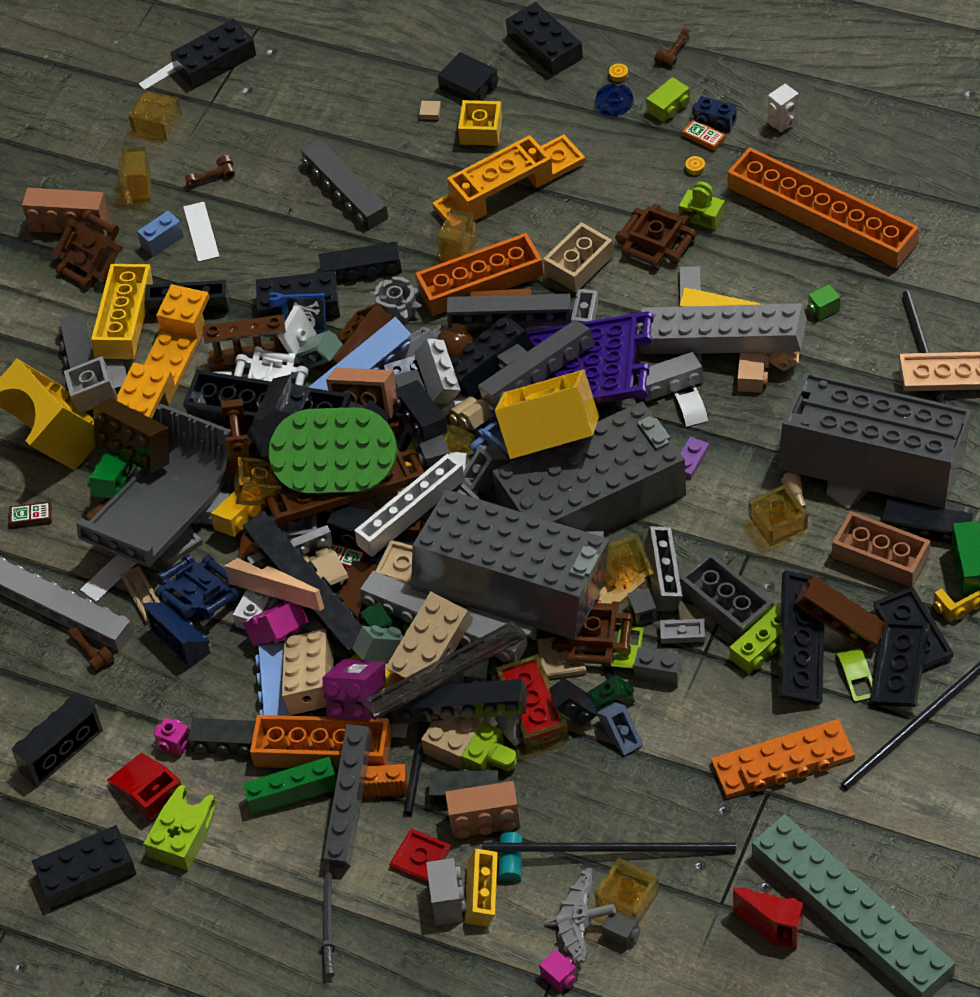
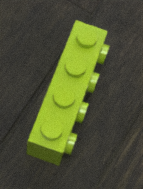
M781 601L729 647L730 660L748 674L752 673L755 669H759L770 655H775L779 650Z

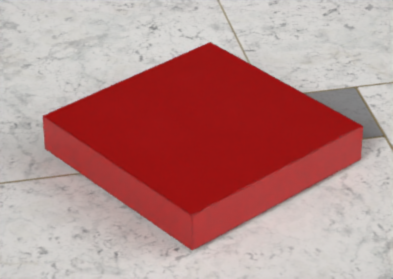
M410 828L389 866L393 870L429 884L426 862L446 859L452 849L451 844Z

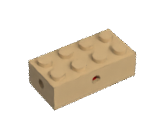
M430 591L388 662L387 670L393 676L414 687L434 686L471 624L473 617L468 610Z
M326 629L293 635L284 640L282 697L290 715L326 707V699H323L322 677L334 667V647Z

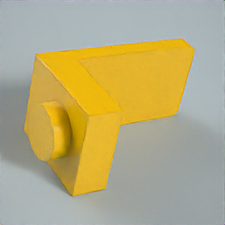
M940 589L934 594V609L938 614H942L949 623L955 619L959 620L966 613L980 608V590L954 603L946 592Z

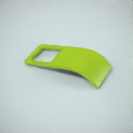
M623 625L619 628L617 643H621ZM631 627V631L640 632L638 645H630L631 653L628 656H621L615 653L613 664H611L612 667L634 669L633 665L638 647L641 648L644 629L642 627Z
M856 648L836 653L843 667L854 702L870 699L872 693L856 696L851 682L867 677L873 691L874 682L862 650Z

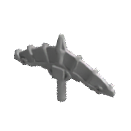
M591 868L585 871L582 870L580 873L581 877L575 885H571L569 895L560 905L562 909L559 915L545 922L546 926L559 927L558 938L563 939L565 943L564 950L573 955L572 961L574 963H584L587 953L584 934L585 928L591 924V918L616 913L614 904L593 909L587 907V896L593 884Z

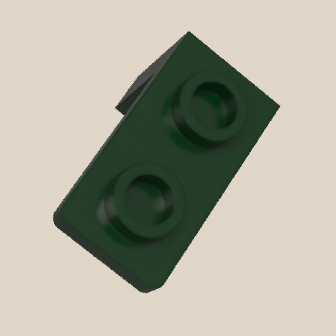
M616 675L587 692L593 696L592 699H594L593 702L597 710L615 699L627 706L635 703L633 686L630 682L624 681Z

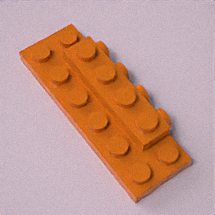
M839 719L713 757L711 758V764L726 799H730L749 792L761 791L775 784L781 785L794 778H803L810 773L826 771L830 767L855 760V754Z

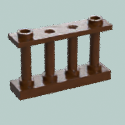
M284 314L204 325V344L212 343L213 351L209 352L211 372L235 369V360L239 354L253 359L255 346L262 347V350L288 354L277 336L279 333H286ZM273 334L274 343L262 344L260 336ZM252 337L254 345L242 347L240 339ZM232 340L234 348L221 349L220 342Z
M242 399L221 401L224 428L230 429L232 436L226 437L232 493L251 476Z

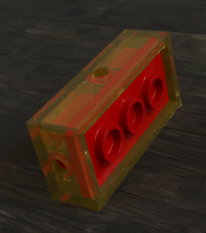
M538 654L496 668L497 681L523 679L529 691L526 714L517 715L519 718L518 732L526 753L569 739L567 722L564 715L555 710L549 691L551 684Z

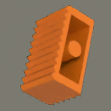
M405 764L367 766L363 790L364 798H375L376 796L379 798L385 795L387 797L389 795L392 797L394 795L396 797L403 794L407 795L408 777Z

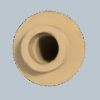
M785 473L781 483L795 499L798 509L805 508L806 503L802 496L801 474Z

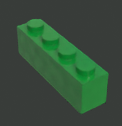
M107 451L102 456L100 463L95 466L92 475L88 477L87 485L90 488L91 496L112 499L122 489L137 465Z
M326 757L245 782L243 786L252 814L257 815L334 791L337 776L330 757Z

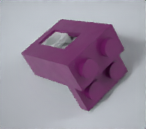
M343 659L322 677L323 699H326L327 718L372 719V695L386 684L385 662Z

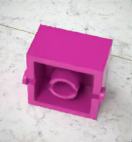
M284 600L283 603L273 605L242 622L252 645L256 646L281 642L287 638L286 635H292L301 631L302 625L309 621L301 605Z

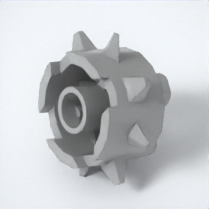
M392 277V280H384V283L381 281L376 286L375 292H370V295L375 297L376 301L372 305L378 303L392 319L396 317L402 324L407 323L415 314L416 308L422 306L416 302V297L422 292L421 288H413L410 281L403 277Z

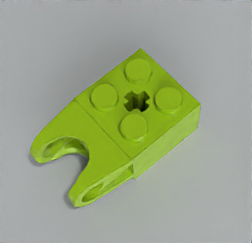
M180 785L162 808L144 842V847L148 858L189 871L208 835L207 831L216 808V796L209 794L200 803L190 805L187 804L189 793L187 786Z

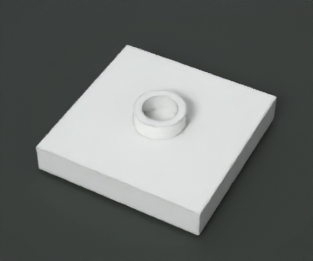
M294 306L285 321L286 333H279L277 336L288 354H296L308 338L316 335V332L302 308ZM296 356L295 363L300 364L301 360Z

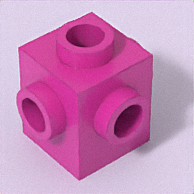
M165 717L162 723L156 726L154 736L157 746L161 750L181 755L189 743L190 731L188 726L184 725L181 721Z

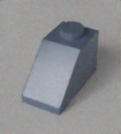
M615 702L598 712V717L606 734L622 755H626L643 745L625 705Z

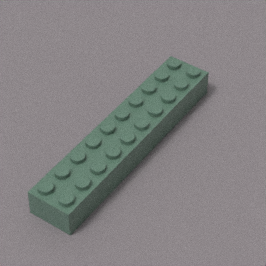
M784 814L752 841V857L910 997H932L954 977L955 962L788 816Z

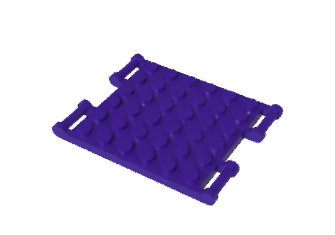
M646 311L580 322L590 328L595 345L542 381L584 369L595 404L629 398L646 399L648 396V389L646 388L647 376L650 373V367L645 363L635 364L636 345L641 344L644 347H648L652 344L651 324L654 321L653 313ZM638 323H643L642 334H637ZM566 325L526 332L534 346H537ZM634 375H639L637 387H633ZM494 410L492 417H493V420H494L495 422H498L497 416H496V413H495V410Z

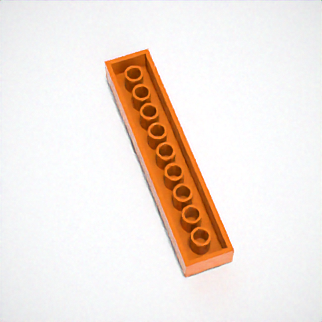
M750 147L727 172L729 189L896 269L918 244V226Z

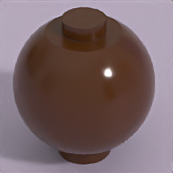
M452 323L450 329L443 330L436 338L444 340L449 357L462 355L464 353L463 348L468 343L474 341L473 337L467 332L468 326Z

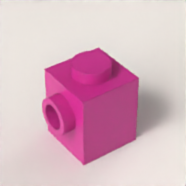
M556 949L539 964L540 976L560 993L566 988L572 987L577 980L576 964L570 957L567 956L565 958Z

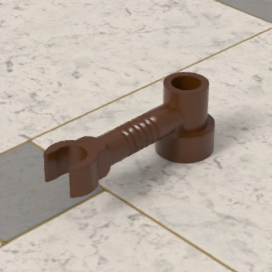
M684 27L670 50L658 49L654 61L661 65L664 63L674 67L677 62V56L675 55L682 45L690 39L691 36L688 34L691 30Z
M228 155L219 157L216 161L218 168L212 171L186 175L187 187L193 188L200 184L201 181L215 176L224 175L226 179L234 177L235 171L231 157Z
M76 626L68 630L71 638L91 658L88 662L95 671L115 660L105 646L96 651Z

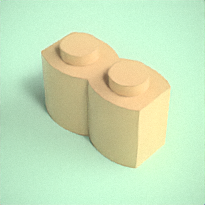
M468 397L449 410V418L453 425L469 430L476 429L493 416L487 402L481 399L477 401L473 397Z

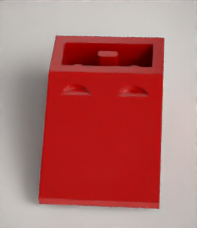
M142 752L107 779V782L150 822L160 814L175 790L182 785L180 779L166 766Z
M733 888V913L773 945L797 950L803 927V902L794 898L777 897L771 893L754 892L748 888Z

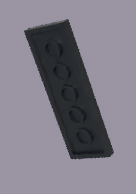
M785 570L782 573L778 697L819 706L823 701L824 624L794 604L803 584L813 576Z

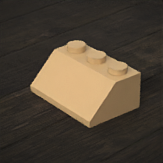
M322 548L316 551V555L312 557H303L307 562L311 561L317 569L316 573L320 578L325 577L330 585L349 578L336 552L332 549Z

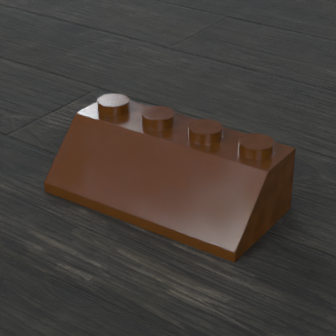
M378 303L356 311L337 335L338 340L343 344L329 362L314 368L320 372L327 373L391 321L390 315Z

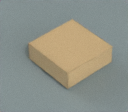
M421 101L420 119L439 120L441 101Z

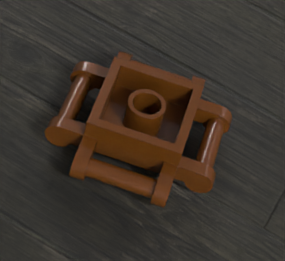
M654 203L652 207H647L645 210L635 208L627 224L615 235V239L619 243H625L621 251L622 255L640 259L658 269L664 257L669 259L670 262L677 264L688 244L697 237V232L688 227L691 220L690 216H681L665 210L660 205ZM680 234L683 235L684 238L679 243L675 251L671 250V247L678 239Z
M85 210L82 214L81 223L68 218L67 226L61 239L51 253L63 259L56 267L57 274L65 275L81 284L82 288L89 290L96 278L106 282L110 265L114 263L118 253L122 252L124 247L114 241L119 232V226L109 224L96 217L90 210ZM93 223L106 230L107 235L105 236L90 228V224ZM73 264L88 273L87 276L84 278L70 270V265Z
M619 602L594 603L575 640H565L563 636L556 635L555 640L552 642V650H557V652L568 650L567 664L570 665L590 663L605 664V667H612L613 653H618L621 656H628L631 653V646L629 644L631 627L634 625L635 617L629 613H618ZM617 623L623 625L621 643L615 642ZM576 651L606 652L605 656L575 654Z

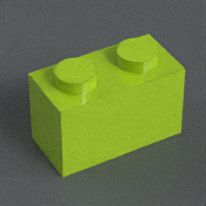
M672 77L646 98L647 112L663 123L666 122L681 108L688 105L690 102V88Z

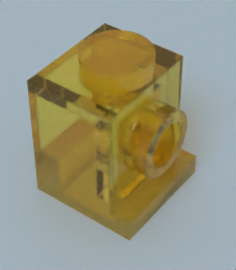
M447 425V433L443 434L447 446L450 447L449 449L456 452H461L462 450L471 451L470 445L474 442L476 436L462 427Z

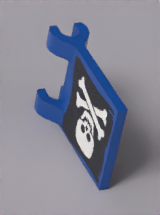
M270 293V307L282 305V315L284 314L285 321L293 307L300 306L315 332L327 331L324 293L293 295Z

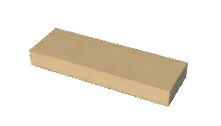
M137 566L120 574L146 624H149L143 605L146 603H160V601L155 596V592L141 567Z

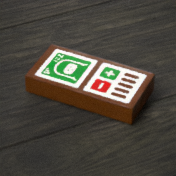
M51 501L9 506L10 527L52 523Z

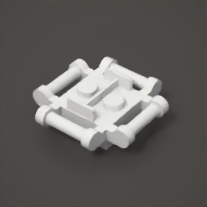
M255 346L253 359L243 354L237 355L234 376L242 377L244 367L250 368L248 378L272 381L273 378L291 374V378L297 377L295 384L303 386L309 370L304 366L294 367L296 354L289 353L288 355L262 350V347Z

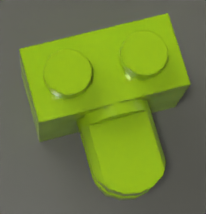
M697 182L693 190H687L680 202L679 215L690 216V223L716 230L725 215V200L712 197V187L708 183Z
M486 722L481 723L461 755L463 769L470 771L493 769L494 766L510 771L517 764L515 750L504 746L503 730Z

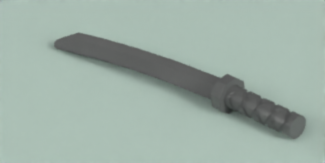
M330 862L327 863L324 874V941L320 943L321 951L324 952L325 977L327 978L334 977L332 951L335 949V943L332 941V863Z

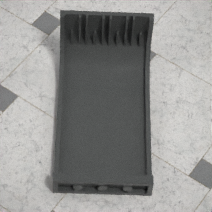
M163 404L156 407L157 422L169 427L170 464L152 473L141 468L90 521L81 518L76 523L79 540L147 567H150L213 502L221 491L229 473L226 437H232L231 430Z

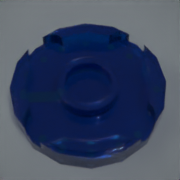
M615 83L605 85L597 91L595 97L598 110L610 116L624 114L634 104L631 89L622 84L620 86L615 85Z

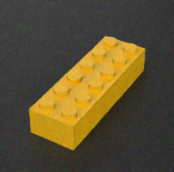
M150 264L110 265L91 338L94 359L101 356L103 359H135L147 309L146 285L153 284Z

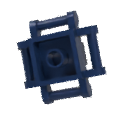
M190 554L182 557V561L165 572L161 571L155 575V579L160 585L155 591V596L170 603L185 618H190L191 616L199 618L203 616L209 619L214 616V612L229 602L240 598V592L235 588L236 586L229 584L225 569L216 563L215 559L210 555H206L200 563H197ZM210 568L215 573L224 578L226 581H221L219 578L210 573L208 569ZM176 575V578L171 581L170 578Z

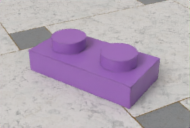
M689 437L681 451V455L685 459V477L692 479L709 450V443Z

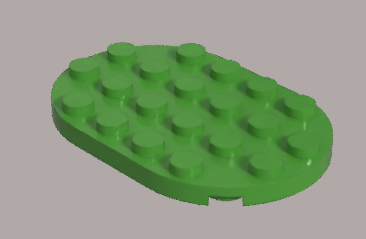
M356 407L305 409L295 412L278 425L269 445L270 464L277 478L293 491L312 495L361 493L371 490L380 485L379 483L391 473L397 457L396 438L388 423L377 413Z

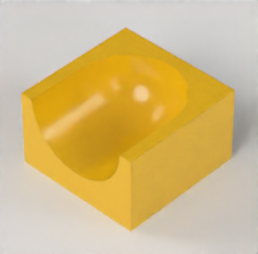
M16 359L0 377V408L14 415L32 429L25 441L33 448L75 471L97 446L94 440L93 418L86 411L79 414L70 394L60 384L19 359Z
M584 369L504 392L495 409L510 459L593 436L599 419Z

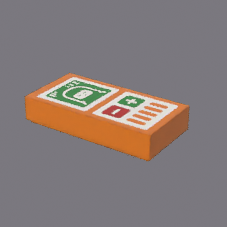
M694 119L682 131V136L713 151L726 139L724 133Z

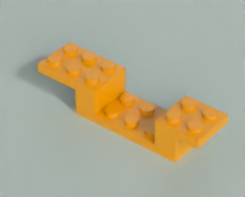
M564 134L542 146L529 135L448 177L449 194L432 203L433 209L454 232L487 215L485 198L525 177L538 188L586 163L585 156Z
M171 284L156 315L160 332L144 365L133 362L116 401L151 419L159 404L170 405L203 336V326L205 325L203 310L210 298L208 292Z

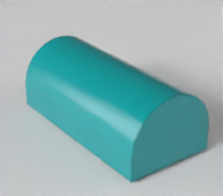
M507 832L500 835L499 842H523V839L518 833ZM499 852L498 881H522V852Z

